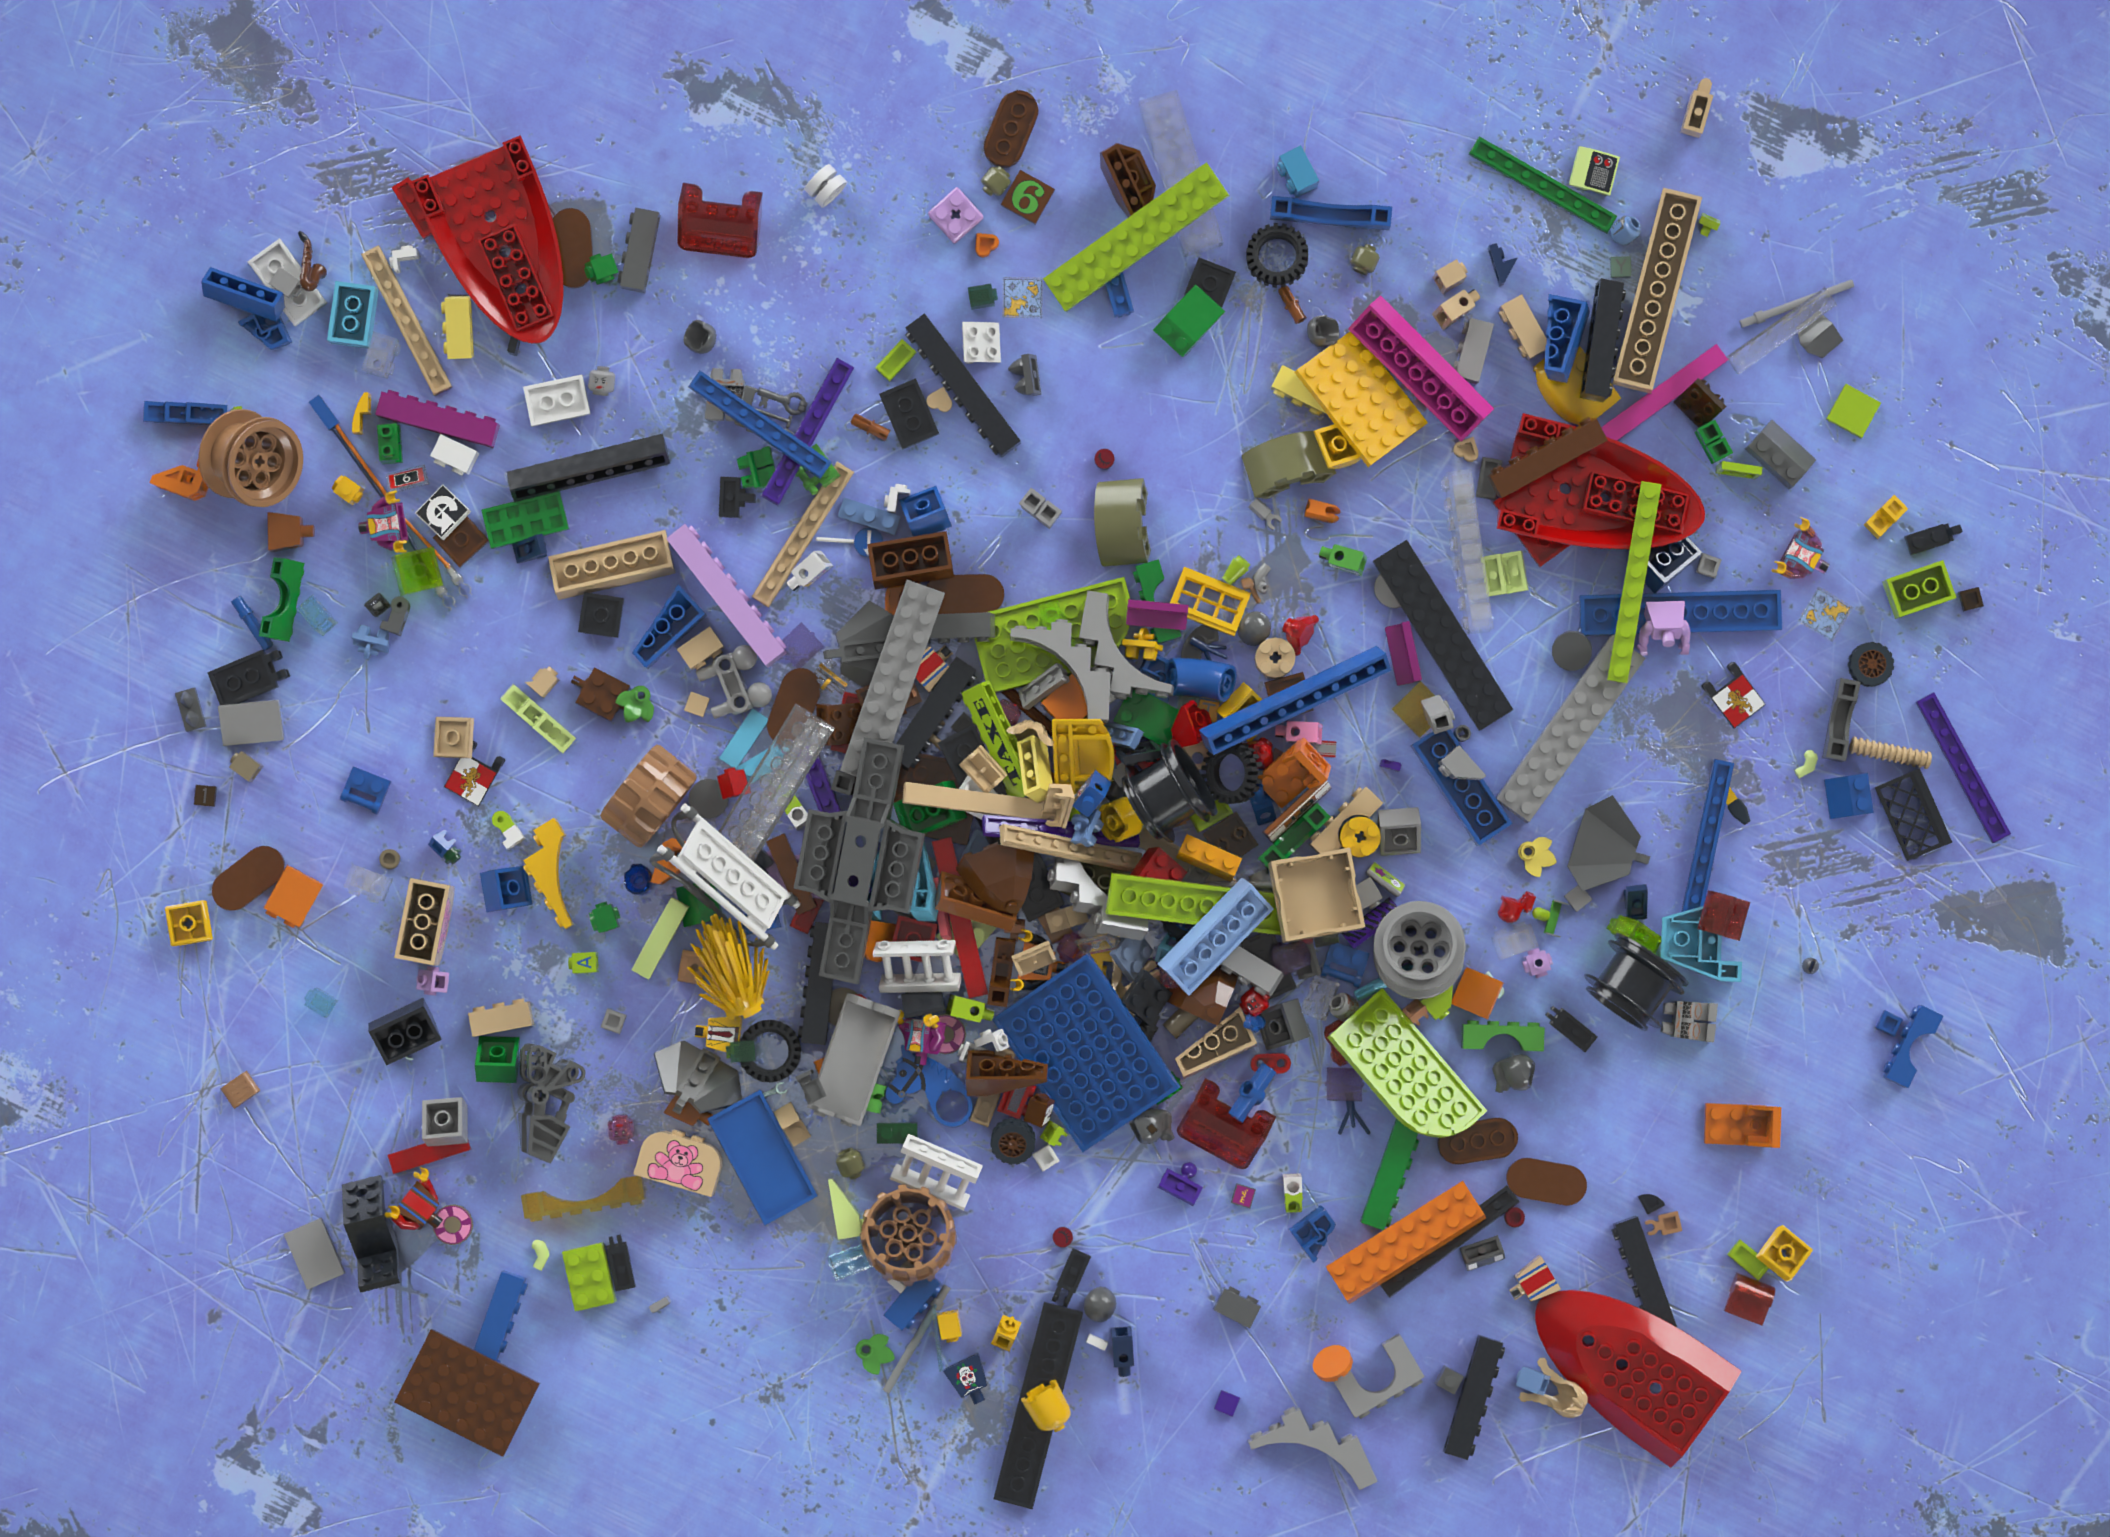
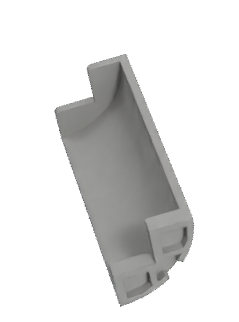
M847 993L818 1075L827 1096L808 1104L807 1108L813 1109V1114L825 1118L826 1114L841 1119L840 1124L852 1127V1124L861 1126L901 1011Z

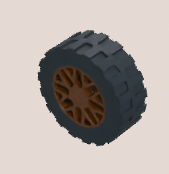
M1868 642L1861 644L1852 651L1848 658L1847 666L1849 667L1848 671L1852 676L1851 678L1861 682L1860 685L1862 684L1866 687H1874L1886 682L1891 677L1892 670H1894L1892 653L1881 643Z
M1019 1118L1004 1119L1002 1122L997 1123L993 1129L990 1143L992 1153L1001 1162L1009 1163V1165L1024 1163L1034 1152L1035 1132H1033V1128L1026 1121H1022Z

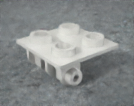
M962 322L964 362L966 364L974 362L1000 363L999 323Z

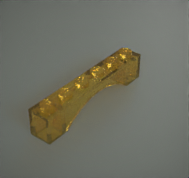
M636 1175L621 1178L606 1193L588 1200H563L544 1191L522 1194L521 1199L524 1218H530V1222L542 1220V1216L550 1215V1219L562 1217V1213L570 1212V1215L582 1214L583 1209L590 1208V1212L601 1211L602 1206L610 1205V1209L622 1207V1203L630 1202V1206L642 1204V1200L646 1199L643 1177Z

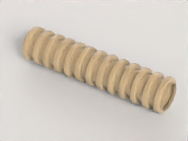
M1855 736L1851 739L1849 746L1850 754L1856 753L1858 756L1862 754L1863 757L1868 755L1869 758H1881L1883 761L1887 759L1888 762L1893 760V763L1898 761L1899 764L1905 763L1907 766L1911 764L1912 767L1917 765L1918 768L1924 767V769L1930 767L1932 754L1929 751L1927 753L1924 750L1919 752L1918 749H1906L1904 746L1902 748L1899 745L1894 747V744L1889 746L1888 743L1882 744L1880 741L1876 743L1875 740L1870 742L1869 739H1857Z

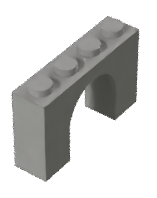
M1399 1333L1381 1343L1394 1366L1393 1380L1385 1389L1375 1392L1365 1390L1358 1384L1351 1370L1344 1377L1341 1376L1337 1381H1334L1355 1418L1359 1416L1361 1419L1370 1414L1369 1410L1376 1406L1378 1409L1387 1404V1399L1394 1396V1398H1397L1405 1393L1404 1389L1411 1386L1414 1388L1423 1382L1421 1379L1425 1376Z

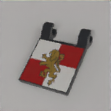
M1731 662L1727 665V669L1735 678L1718 691L1715 690L1710 682H1704L1701 687L1733 729H1735L1766 704L1744 676L1739 666L1735 662Z
M473 741L472 753L477 747V742ZM497 756L492 767L474 757L459 758L444 787L479 807L503 766L505 759Z

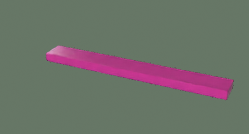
M1717 344L1653 389L1651 394H1646L1601 428L1605 436L1616 441L1680 396L1696 379L1702 380L1727 362L1728 358Z

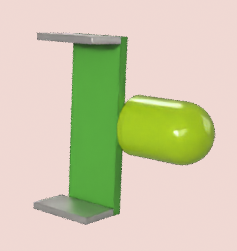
M1553 900L1550 912L1540 907L1533 909L1532 916L1535 919L1547 921L1544 930L1545 934L1561 937L1555 935L1554 931L1562 904L1569 905L1568 903Z

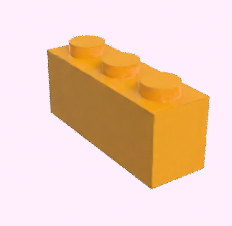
M1186 834L1176 856L1177 859L1229 882H1232L1242 858L1188 834Z

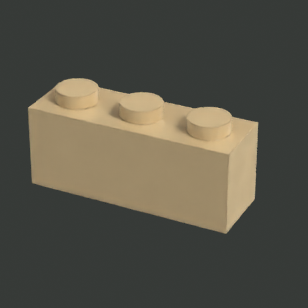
M1521 294L1501 305L1499 308L1500 312H1498L1499 317L1503 323L1507 322L1510 328L1508 330L1512 340H1517L1519 344L1518 351L1523 358L1526 357L1529 361L1545 352L1547 338L1523 295Z
M523 998L512 1000L513 1004L505 1006L504 1002L492 1004L493 1008L485 1010V1006L472 1008L473 1012L468 1013L472 1037L533 1026L534 1021L530 1001L525 1002Z

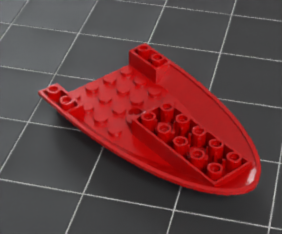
M519 135L503 142V147L430 177L427 174L410 181V184L445 260L479 309L508 335L522 342L539 344L552 336L562 313L564 296L563 269L557 234L549 205L523 139ZM488 212L496 213V219L493 222L486 221L485 217ZM505 248L511 249L508 257L501 256V251ZM519 285H526L523 294L516 292Z
M1523 413L1514 438L1510 459L1518 455L1521 458L1527 454L1526 451L1534 446L1539 448L1545 445L1544 441L1554 436L1556 439L1562 435L1561 432L1569 427L1574 429L1576 426ZM1607 437L1608 440L1501 498L1497 513L1496 529L1567 545L1600 549H1630L1641 481L1662 484L1651 548L1679 542L1691 536L1703 524L1705 510L1700 497L1694 489L1676 472L1649 455ZM1567 484L1570 487V493L1563 494L1560 491V485ZM1600 494H1606L1609 497V502L1602 501Z
M1562 1290L1542 1297L1537 1303L1535 1323L1539 1337L1546 1352L1566 1380L1575 1382L1586 1392L1588 1403L1608 1422L1670 1468L1683 1457L1729 1394L1741 1373L1739 1368L1683 1330L1643 1309L1610 1296L1589 1291ZM1590 1335L1594 1338V1342L1587 1344L1583 1341V1337ZM1619 1359H1624L1628 1365L1626 1367H1619L1616 1362ZM1658 1383L1662 1389L1658 1393H1653L1650 1390V1385Z

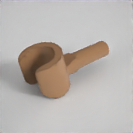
M1249 577L1241 579L1243 590L1250 588L1256 603L1261 602L1254 588L1253 580Z

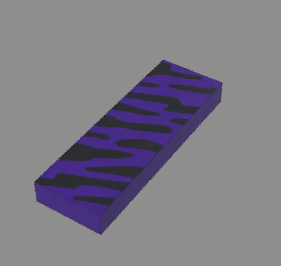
M1390 897L1363 916L1365 928L1343 932V937L1355 949L1376 933L1382 919L1391 910L1396 908L1397 905Z

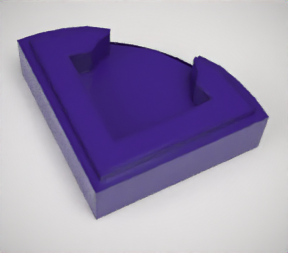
M1382 759L1379 767L1397 772L1400 771L1402 766L1399 762H1392L1386 759Z

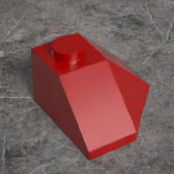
M1194 700L1188 701L1180 708L1171 729L1172 738L1182 748L1200 743L1202 738L1199 730L1212 724L1209 712L1198 708Z

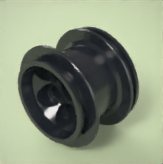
M1171 739L1168 744H1160L1162 758L1140 772L1134 766L1125 765L1126 776H1123L1121 781L1132 808L1149 833L1157 840L1164 838L1166 841L1173 843L1175 841L1174 826L1194 814L1203 821L1209 822L1210 815H1217V806L1208 785L1191 757L1176 740Z
M1616 933L1614 936L1616 941H1608L1609 946L1616 954L1599 978L1590 974L1584 975L1585 979L1593 986H1588L1586 990L1597 1001L1635 1027L1644 1031L1648 1029L1646 1024L1654 1028H1660V1023L1652 1015L1670 990L1682 995L1684 994L1682 986L1686 987L1689 982L1659 956L1629 937Z

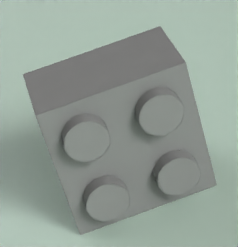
M462 1097L422 1101V1140L427 1146L468 1143V1105Z

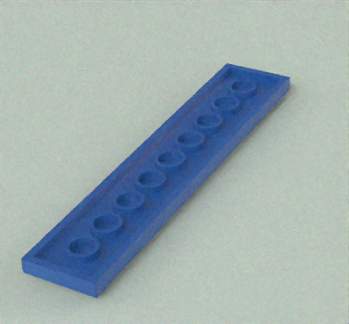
M1781 590L1643 593L1636 634L1640 633V628L1646 623L1644 616L1646 602L1685 601L1683 620L1688 622L1690 633L1782 630ZM1622 594L1580 595V633H1583L1585 636L1615 635Z

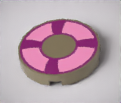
M948 1014L939 1015V1022L946 1023L945 1040L941 1045L939 1053L945 1055L954 1053L965 1042V1026L955 1016Z
M456 1204L447 1205L436 1213L443 1221L437 1229L433 1227V1232L441 1242L449 1245L460 1244L471 1235L474 1226L470 1212L463 1206Z

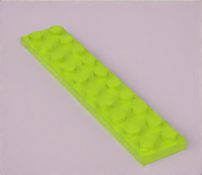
M1206 162L1048 274L1043 280L1064 311L1067 312L1230 195Z
M1111 873L1105 913L1196 925L1231 888ZM1258 891L1273 907V911L1252 932L1281 935L1274 894Z

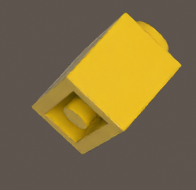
M958 1309L938 1313L937 1320L941 1340L946 1339V1343L958 1341L959 1337L962 1336Z

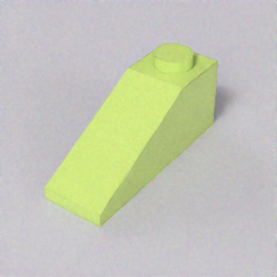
M833 1178L828 1179L838 1240L860 1236L864 1220L860 1219L859 1213Z

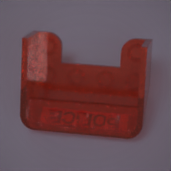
M683 183L678 202V246L686 251L743 258L754 257L757 253L763 192L748 191L742 197V205L703 201V191L698 185Z
M1205 1078L1180 1121L1177 1133L1181 1138L1238 1169H1246L1266 1140L1276 1116L1268 1111L1258 1110L1252 1118L1247 1116L1243 1123L1239 1122L1228 1114L1232 1107L1217 1100L1220 1093L1219 1086Z

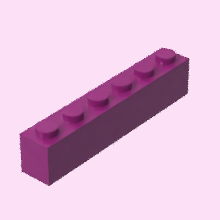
M388 390L387 393L381 391L375 413L377 417L494 448L500 427L495 422V418L484 416V419L476 417V413L465 411L463 414L457 412L455 407L446 405L445 408L437 407L438 403L426 400V403L418 401L419 398L407 395L404 398L399 396V392Z

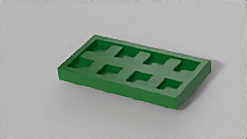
M560 491L481 510L491 549L514 544L537 534L546 536L570 530Z

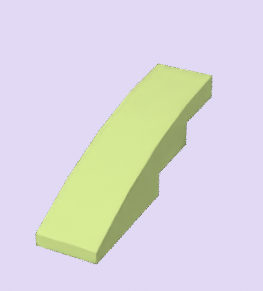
M514 684L500 698L560 752L564 753L576 739Z
M671 897L639 954L632 971L648 980L651 978L689 906Z

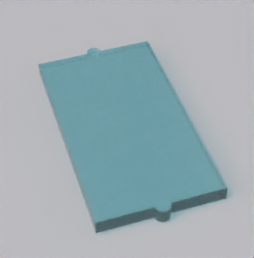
M933 1304L932 1316L940 1372L943 1371V1354L937 1320V1304Z

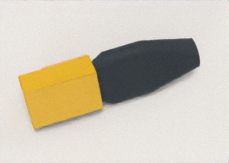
M1729 787L1726 801L1728 810L1735 819L1746 825L1751 821L1747 807Z

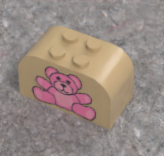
M410 878L394 958L434 966L440 964L453 907L454 886Z
M676 1129L672 1130V1132H656L644 1140L633 1175L709 1197L715 1195L723 1167V1157L716 1146L704 1142L705 1138L693 1135L690 1138L685 1136L686 1132Z

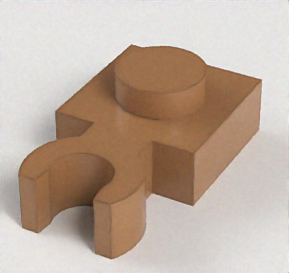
M1678 1211L1657 1215L1658 1221L1656 1222L1654 1220H1646L1644 1222L1645 1225L1652 1224L1654 1227L1652 1231L1647 1232V1235H1655L1658 1230H1661L1662 1235L1682 1231Z

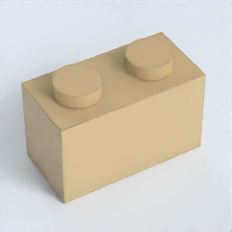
M1456 259L1437 270L1433 279L1441 293L1444 294L1465 281L1467 269L1462 262L1459 263Z
M709 626L680 646L677 651L691 670H699L706 665L705 661L710 657L715 659L723 653L722 649L725 647Z

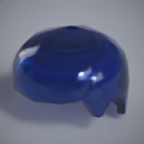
M641 863L630 865V869L624 873V886L626 890L634 895L646 894L653 886L651 870Z

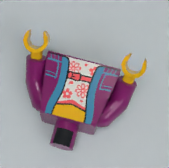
M397 490L387 492L384 497L372 506V511L367 512V521L359 522L358 528L360 534L370 533L371 541H377L379 546L396 553H406L407 550L403 549V544L407 543L408 534L403 503H397L400 502V499L395 498V493H397Z
M899 1010L901 1013L897 1026L903 1034L905 1050L916 1052L914 1064L926 1065L927 1054L937 1055L940 1051L941 1045L945 1040L946 1023L939 1022V1017L936 1015L932 1016L931 1013L924 1016L923 1020L905 1018L903 1020L904 1012Z

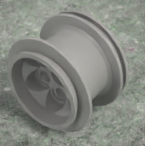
M1426 901L1404 903L1391 910L1382 919L1376 930L1373 949L1376 971L1388 988L1403 997L1411 999L1432 998L1449 989L1459 977L1466 951L1465 936L1457 919L1445 908ZM1410 928L1414 929L1416 935L1409 937L1405 931ZM1428 931H1434L1437 936L1434 939H1429L1425 934ZM1400 944L1405 950L1397 953L1393 947ZM1415 949L1418 951L1422 949L1423 956L1420 954L1418 956H1415ZM1436 949H1442L1445 952V955L1442 957L1435 956L1434 951ZM1410 963L1413 968L1410 971H1405L1402 969V965ZM1424 965H1430L1432 966L1433 971L1431 973H1425L1423 972L1422 967Z

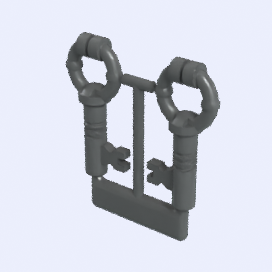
M746 385L741 399L749 405H752L756 392L757 395L761 396L760 407L764 405L763 408H766L769 399L782 403L785 410L791 414L788 419L757 408L755 409L766 416L786 422L787 425L784 429L794 435L788 428H790L792 415H799L805 412V407L808 404L805 398L798 392L783 396L760 387L756 389ZM792 397L800 399L798 410L789 407ZM734 421V424H735V425L744 427L743 425H741V424L738 423L737 421Z

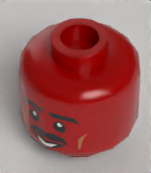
M1252 987L1241 995L1239 1005L1246 1015L1250 1014L1256 1017L1269 1007L1268 999L1270 996L1268 994L1263 996L1254 990L1255 987Z

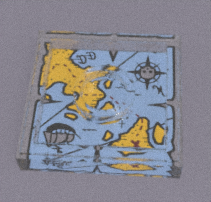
M1003 277L1002 318H1042L1043 277Z
M1817 587L1799 617L1798 622L1833 642L1853 607L1821 587Z

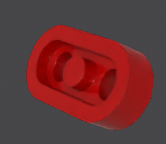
M1283 1053L1257 1054L1250 1062L1251 1069L1254 1072L1258 1070L1257 1061L1262 1060L1264 1064L1276 1071V1074L1287 1072L1291 1066L1290 1058ZM1279 1059H1282L1284 1061L1283 1067L1277 1066V1061Z

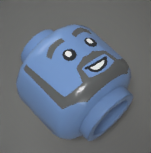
M1623 216L1611 226V237L1615 243L1628 245L1640 236L1641 225L1635 217Z

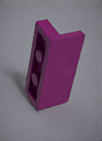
M1128 599L1126 625L1186 630L1189 605Z
M1410 621L1385 627L1397 686L1421 681L1422 677Z

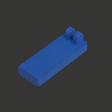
M1122 272L1105 284L1114 317L1118 318L1134 312Z

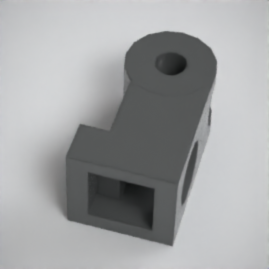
M398 596L391 602L392 611L388 622L382 620L380 629L401 636L410 611V603L406 598Z

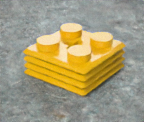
M201 900L165 907L171 946H181L213 939L207 901ZM188 918L190 919V921H193V925H191L190 929L188 926L184 925V922H187Z
M1781 1225L1776 1228L1756 1255V1258L1787 1282L1793 1279L1813 1249L1788 1228ZM1782 1250H1786V1257L1782 1256Z

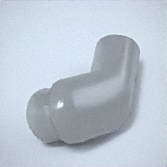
M1265 563L1253 575L1254 588L1259 593H1265L1268 590L1265 576L1271 568Z

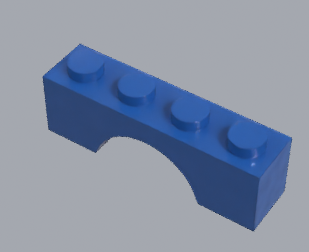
M1918 1005L1917 1008L1914 1007L1909 1015L1911 1020L1908 1026L1905 1025L1901 1031L1900 1036H1902L1899 1044H1895L1891 1053L1893 1057L1890 1062L1887 1061L1883 1068L1884 1078L1904 1088H1909L1917 1072V1069L1910 1060L1912 1043L1921 1035L1935 1034L1943 1018V1015L1923 1005Z

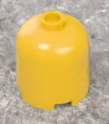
M1051 1380V1385L1045 1387L1044 1384H1040L1027 1392L1028 1398H1021V1401L1040 1430H1054V1432H1058L1065 1427L1064 1423L1068 1421L1071 1411L1057 1381Z

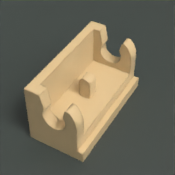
M982 745L959 764L985 793H989L1008 775Z
M1049 784L1041 817L1053 819L1054 821L1047 820V826L1066 828L1075 799L1071 785Z
M1049 941L1011 956L1020 977L1057 961Z

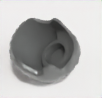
M1327 315L1316 316L1307 325L1308 337L1311 343L1316 346L1328 347L1335 345L1339 340L1338 323L1335 319L1327 317Z
M694 320L686 329L683 340L684 344L691 351L704 354L711 351L714 347L717 334L710 324L701 320Z
M1258 611L1246 614L1239 623L1238 636L1247 645H1260L1270 635V619L1266 614Z
M1106 1287L1094 1288L1085 1297V1314L1088 1318L1097 1322H1104L1111 1318L1116 1309L1114 1294Z

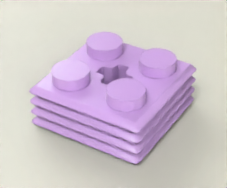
M958 187L928 212L929 217L954 244L983 219V214ZM952 212H960V219H952Z

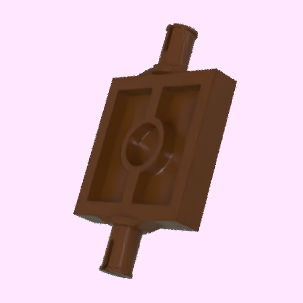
M595 667L585 681L574 675L571 683L581 688L580 695L575 702L576 704L611 722L620 709L624 710L623 706L616 704V699L620 693L628 691L630 685Z

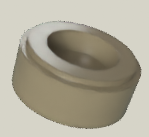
M393 849L384 850L379 857L380 864L386 869L396 868L400 864L399 853Z

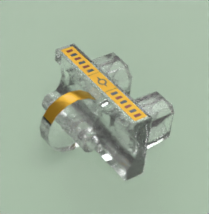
M827 659L824 663L820 662L814 671L819 677L817 682L822 685L819 691L823 693L827 689L833 693L836 690L843 695L850 680L841 674L838 676L833 672L837 664L832 659Z

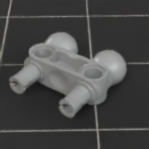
M738 646L733 653L721 655L713 659L712 665L696 671L700 682L717 675L727 697V702L710 708L714 719L729 713L738 715L754 707H764L771 701L772 693L768 685L757 682L747 689L740 670H749L756 664L757 654L751 646ZM724 660H729L731 664L727 671H724L721 667ZM739 697L745 699V705L742 708L736 705V700Z

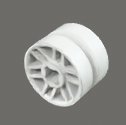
M830 164L818 171L804 188L808 195L811 197L816 196L815 201L822 208L831 203L848 183L841 175L835 176L837 171Z

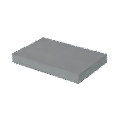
M279 700L218 706L223 746L284 740Z
M322 1218L284 1234L307 1290L345 1274Z

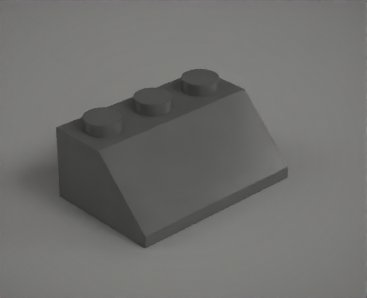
M1773 420L1745 448L1751 456L1788 489H1791L1816 461L1810 453Z

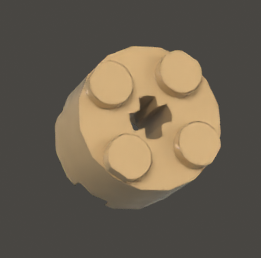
M1274 637L1260 644L1255 652L1254 661L1256 668L1262 675L1267 678L1278 679L1291 671L1296 657L1294 649L1288 641ZM1273 653L1280 656L1277 663H1273V660L1269 658L1273 656Z

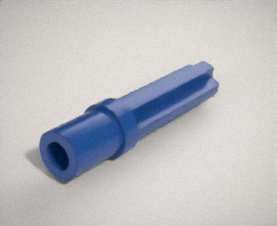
M242 596L231 601L232 605L264 651L270 649L273 646V642L269 638L259 636L261 624L254 616L252 609L248 607Z

